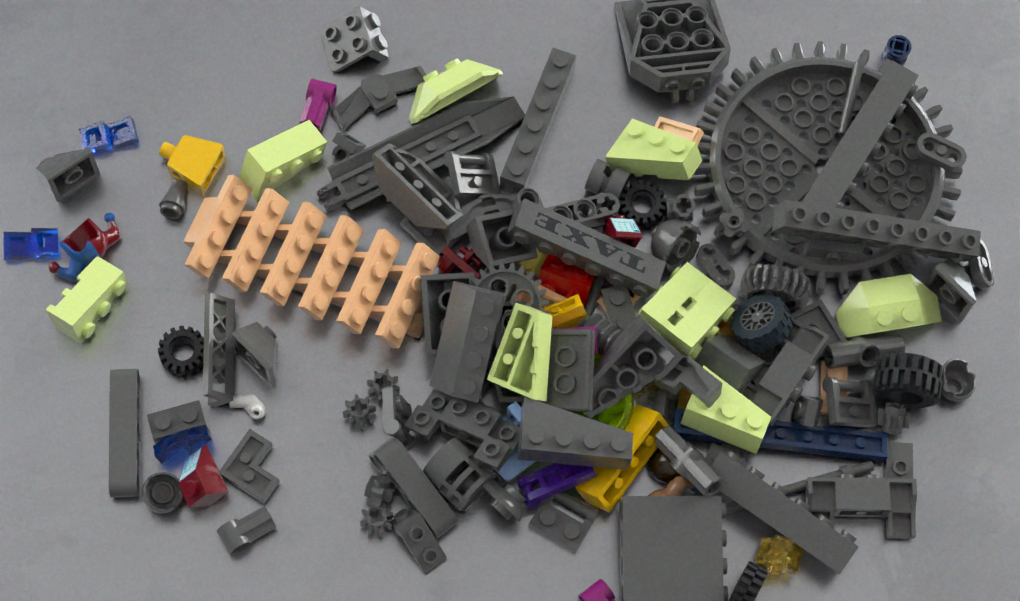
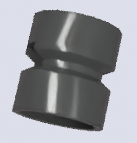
M597 159L590 171L584 189L597 195L601 192L611 193L620 200L621 193H623L624 188L627 186L631 173L618 167L613 170L611 164Z

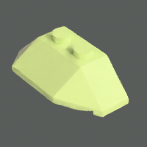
M456 58L444 65L446 70L437 73L435 70L423 76L424 82L418 85L411 108L410 123L421 121L503 75L502 71L468 59L459 61Z
M912 274L858 282L835 312L837 325L845 338L941 322L937 295Z

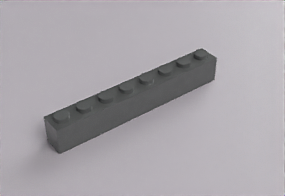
M893 60L890 62L802 202L843 208L844 203L841 201L845 195L851 196L857 185L854 182L857 175L862 178L870 165L866 162L869 156L873 158L876 156L882 146L879 140L882 136L888 137L894 127L891 121L894 117L900 118L906 108L903 102L906 98L911 100L918 89V86L915 85L918 74Z

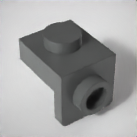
M800 395L794 404L792 420L803 426L814 427V425L819 423L823 400L817 397Z

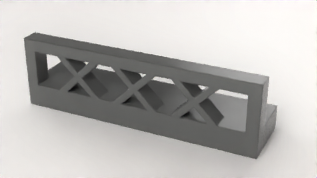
M211 292L205 294L203 396L208 397V405L218 407L233 401L234 342L231 334L235 330V300Z

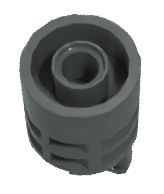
M454 437L443 445L424 467L423 472L433 486L458 510L466 511L487 491L493 497L489 503L507 520L513 516L519 522L521 521L522 504L526 499L509 483L503 488L495 480L497 474L488 465L482 462L476 463L473 457L475 453L458 437Z

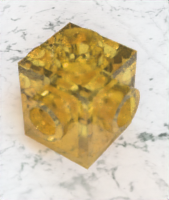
M774 535L773 538H762L755 563L767 569L770 576L780 577L781 574L797 575L804 549L785 536Z

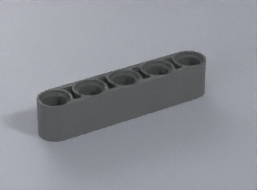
M139 369L110 370L109 494L110 498L138 497L140 490Z

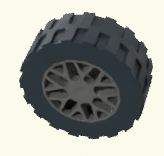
M767 293L755 295L745 300L743 304L737 307L730 322L732 332L741 346L752 352H764L775 348L776 345L781 344L788 337L789 331L792 330L793 318L782 299L774 294L768 295Z

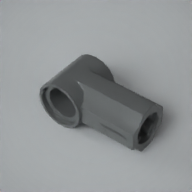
M679 194L675 200H666L665 221L671 219H681L687 222L693 221L695 200H692L688 194Z
M263 506L240 520L233 519L226 522L217 529V533L228 553L232 556L247 549L252 541L275 529L276 525L266 507Z

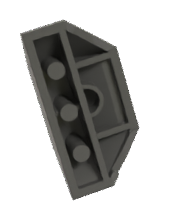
M390 143L373 153L372 160L380 191L415 226L446 229L463 216L457 196H454L453 190L419 157L405 150L397 149L396 146Z

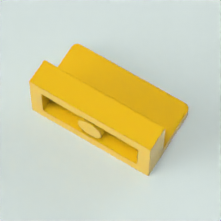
M579 294L542 308L552 315V328L576 327L583 318L588 316Z

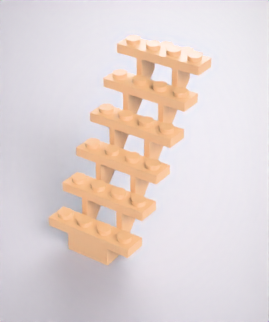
M228 175L218 197L204 198L183 241L192 249L184 265L200 277L209 278L216 263L220 262L228 265L222 279L239 292H247L254 276L266 279L260 293L277 306H285L293 289L304 293L298 307L315 320H323L331 303L342 307L336 321L353 334H361L368 317L381 321L375 336L391 348H400L406 333L412 338H420L424 329L420 276L432 275L440 258L426 244L416 243L406 266L392 265L402 242L386 229H378L368 252H354L364 228L349 216L340 215L330 238H317L327 215L312 203H302L293 224H279L290 202L272 188H266L255 211H242L252 188L235 175ZM235 224L247 226L236 250H223ZM273 236L284 240L274 263L260 264ZM313 250L321 253L322 256L312 277L298 278L310 251ZM348 264L359 267L360 270L350 292L336 291ZM386 277L398 281L388 306L374 305Z

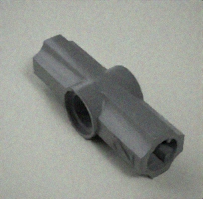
M899 334L869 339L864 336H856L849 342L827 345L823 350V358L829 369L859 364L865 367H872L876 365L878 358L885 354L905 353L903 338Z
M668 426L661 429L655 435L654 443L671 460V466L685 479H689L705 497L708 498L711 495H715L722 488V478L705 462L707 459L693 445L687 443L674 428Z

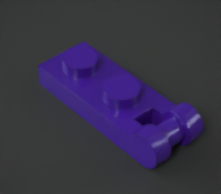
M553 463L520 478L517 481L519 490L524 492L526 506L531 508L539 505L542 500L590 480L597 475L594 468L590 466ZM540 483L541 488L534 490V486Z

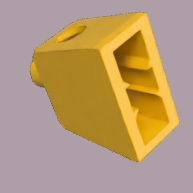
M188 135L182 136L177 146L164 142L159 151V156L169 160L167 163L169 174L175 179L185 181L190 189L202 196L206 193L226 156L222 144Z

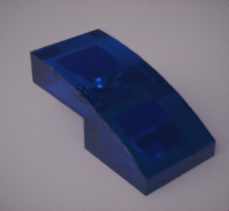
M131 116L109 124L102 120L79 129L83 149L90 148L93 153L113 150L139 142L135 122Z
M31 228L30 232H3V260L34 259L58 255V228Z
M197 426L172 434L153 446L154 455L161 464L183 448L189 455H192L212 440L210 429L207 426Z

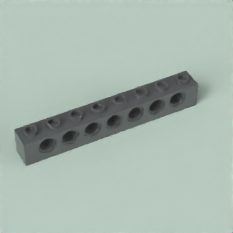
M785 200L774 206L772 232L822 240L859 243L866 247L943 259L951 258L952 260L962 262L977 258L980 255L981 231L792 200Z

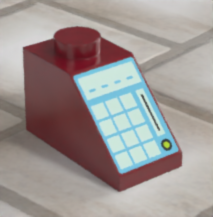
M616 215L609 217L603 226V234L636 248L642 239V232L634 219H627L625 216Z
M202 445L185 458L178 485L189 508L210 506L228 493L207 445Z

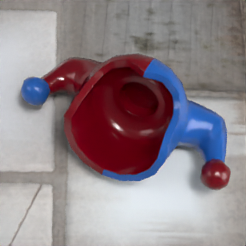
M113 213L105 214L104 220L108 223L107 231H102L90 218L85 220L59 243L70 257L69 268H62L57 262H51L48 266L49 272L57 273L69 281L78 282L77 276L97 256L102 258L106 250L120 239L121 235L115 223V215Z

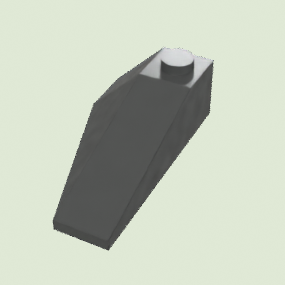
M639 314L621 332L594 367L592 412L583 413L592 418L617 404L625 396L642 390L643 386L654 380L662 379L678 364L683 355Z

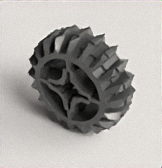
M757 264V266L753 265L745 269L741 278L740 293H742V297L745 299L765 293L768 295L774 294L776 297H780L787 309L792 312L795 309L800 310L807 306L812 293V283L810 278L805 276L803 272H798L797 269L780 266L779 264Z

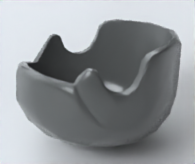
M954 358L948 360L943 365L944 374L941 393L951 401L961 402L968 399L976 388V374L968 370V362L965 360Z
M166 471L152 474L147 478L142 487L143 502L150 510L156 513L173 511L183 499L182 491L178 485L179 479L176 475Z

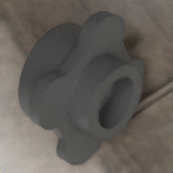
M736 208L734 212L728 214L722 213L719 217V221L724 225V234L727 237H733L741 232L745 233L749 229V224L745 222L743 217L744 211L740 208Z

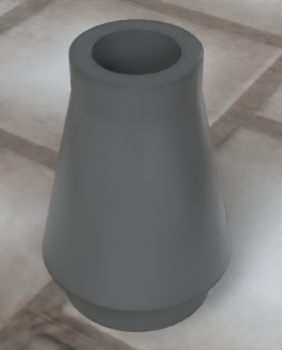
M180 179L173 180L169 190L159 203L160 213L166 218L178 219L184 213L186 190L188 187L185 181Z

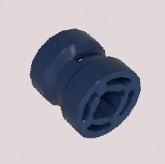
M902 35L892 36L883 51L882 60H893L903 66L912 49L910 41Z

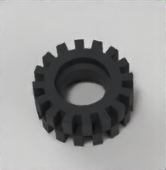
M638 180L637 185H635V182H631L629 188L627 186L624 188L619 200V215L625 216L627 219H634L640 231L642 227L649 230L651 225L653 227L657 226L658 221L661 222L666 208V198H663V190L658 191L659 186L655 184L652 187V182L648 180L646 185L643 184V180ZM637 198L648 199L652 204V209L647 213L637 212L633 208L632 202Z
M179 326L177 331L173 327L170 329V334L165 332L163 335L164 340L160 339V348H158L159 358L164 369L168 370L173 376L177 374L179 378H183V374H186L187 378L192 377L191 373L194 371L198 374L200 372L199 368H203L204 337L201 336V333L198 330L194 331L193 327L188 326V329H185L184 326ZM181 343H187L193 347L192 356L183 361L176 359L173 356L174 348Z
M749 560L728 601H755L769 571Z

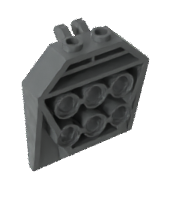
M630 0L615 2L614 7L629 75L658 93L670 92L672 103L679 102V90H686L685 97L687 101H694V89L698 90L709 87L727 67L731 47L715 0Z

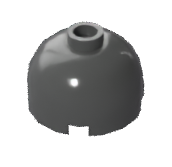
M668 220L653 230L651 235V253L654 257L665 261L664 268L673 272L680 264L683 267L686 262L689 263L692 260L700 244L696 241L697 234L701 236V232L698 227L685 220Z

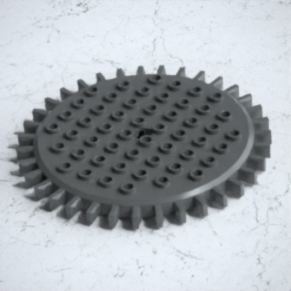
M823 41L817 42L814 50L815 57L804 58L800 43H794L792 49L793 60L786 62L783 61L781 53L776 47L771 50L770 60L773 66L768 69L763 67L756 56L751 58L749 66L755 74L754 77L748 79L737 68L732 71L731 79L740 87L735 93L719 83L715 93L727 102L726 105L722 108L707 100L703 109L705 113L718 119L716 125L700 120L697 121L696 127L700 128L705 135L712 137L710 143L699 142L697 146L700 154L708 155V163H701L693 174H707L710 181L709 183L695 186V197L713 194L716 201L703 207V217H710L720 212L721 214H728L734 212L736 208L742 209L744 211V220L749 224V229L747 232H741L737 235L739 238L733 241L729 253L735 255L747 245L756 252L751 256L748 268L753 265L757 266L765 258L775 265L788 266V268L797 269L798 272H803L805 275L815 276L817 278L815 285L817 294L823 293L827 285L826 277L838 278L841 295L847 294L850 289V276L859 275L861 282L873 280L870 272L877 269L880 270L883 278L896 276L890 266V263L896 259L908 273L911 272L916 263L905 252L863 246L862 255L858 261L841 260L840 262H828L825 258L805 256L806 246L809 242L805 237L772 232L774 207L770 206L768 202L774 201L776 204L785 200L802 202L819 175L817 170H815V165L818 162H827L840 142L835 136L839 135L838 129L854 62L846 60L847 44L841 43L837 50L836 58L824 56L825 47ZM866 49L858 58V61L864 63L852 119H855L891 62L889 59L884 60L878 71L867 67L866 64L869 61L870 51ZM782 87L786 92H780L778 88ZM817 87L821 92H815L813 88ZM926 87L917 90L911 100L905 99L903 104L906 105V108L899 119L893 118L894 127L887 138L881 137L879 143L882 146L874 158L869 156L866 162L870 165L862 178L857 175L854 180L857 185L862 184L865 189L861 190L856 185L851 196L845 195L842 201H846L849 204L848 206H843L842 209L933 223L931 221L934 216L952 221L956 211L939 203L941 198L958 200L961 190L944 186V178L959 179L963 173L962 168L957 171H948L921 158L915 150L916 142L922 134L931 132L946 138L950 136L953 130L952 124L934 128L931 122L932 119L940 115L943 109L941 105L933 106L926 111L919 105V102L923 101L928 92ZM766 103L770 108H763L761 104ZM801 103L805 108H799L797 104ZM837 103L840 108H834L832 104ZM785 119L789 124H782L780 120ZM820 119L824 124H818L816 120ZM745 120H751L753 124L748 125ZM906 135H911L914 140H908ZM734 136L737 140L731 141L728 137ZM764 136H770L772 140L767 141L764 139ZM799 136H806L808 140L803 141ZM924 146L926 150L932 151L929 146ZM894 151L898 156H891L890 152ZM753 152L755 157H749L747 153ZM783 152H789L791 156L785 157ZM818 152H824L827 156L821 157ZM735 168L739 173L733 174L730 169ZM771 168L774 170V173L770 174L766 169ZM802 168L809 169L810 173H804ZM873 168H879L881 173H876ZM909 168H915L917 172L912 173ZM893 184H898L901 189H895ZM756 185L758 189L752 190L749 186ZM785 185H792L794 189L788 190ZM738 201L741 206L736 207L733 202ZM876 201H882L884 206H879ZM912 201H918L920 206H915ZM758 218L760 223H753L751 219ZM723 223L718 224L713 234L716 238L724 235ZM771 235H777L779 240H773ZM863 251H869L871 255L865 256Z

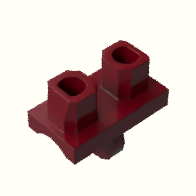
M465 245L461 246L459 251L464 255L463 258L447 246L442 249L441 252L444 256L440 259L437 267L443 273L451 274L458 266L463 270L462 273L474 272V277L480 279V273L470 264L474 263L477 267H480L483 262L473 252L472 248L469 250Z

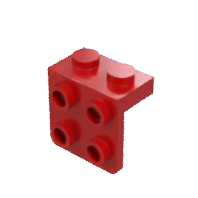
M547 255L540 269L538 280L542 281L540 285L565 298L579 294L585 307L595 276L586 273L585 269L576 265L565 264L556 256Z

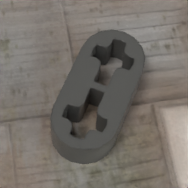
M702 245L696 255L698 266L709 279L724 290L729 289L735 279L733 268L715 245ZM704 252L707 255L713 254L712 262L710 259H703ZM719 272L722 275H728V278L726 280L727 282H725L724 279H717L719 276Z

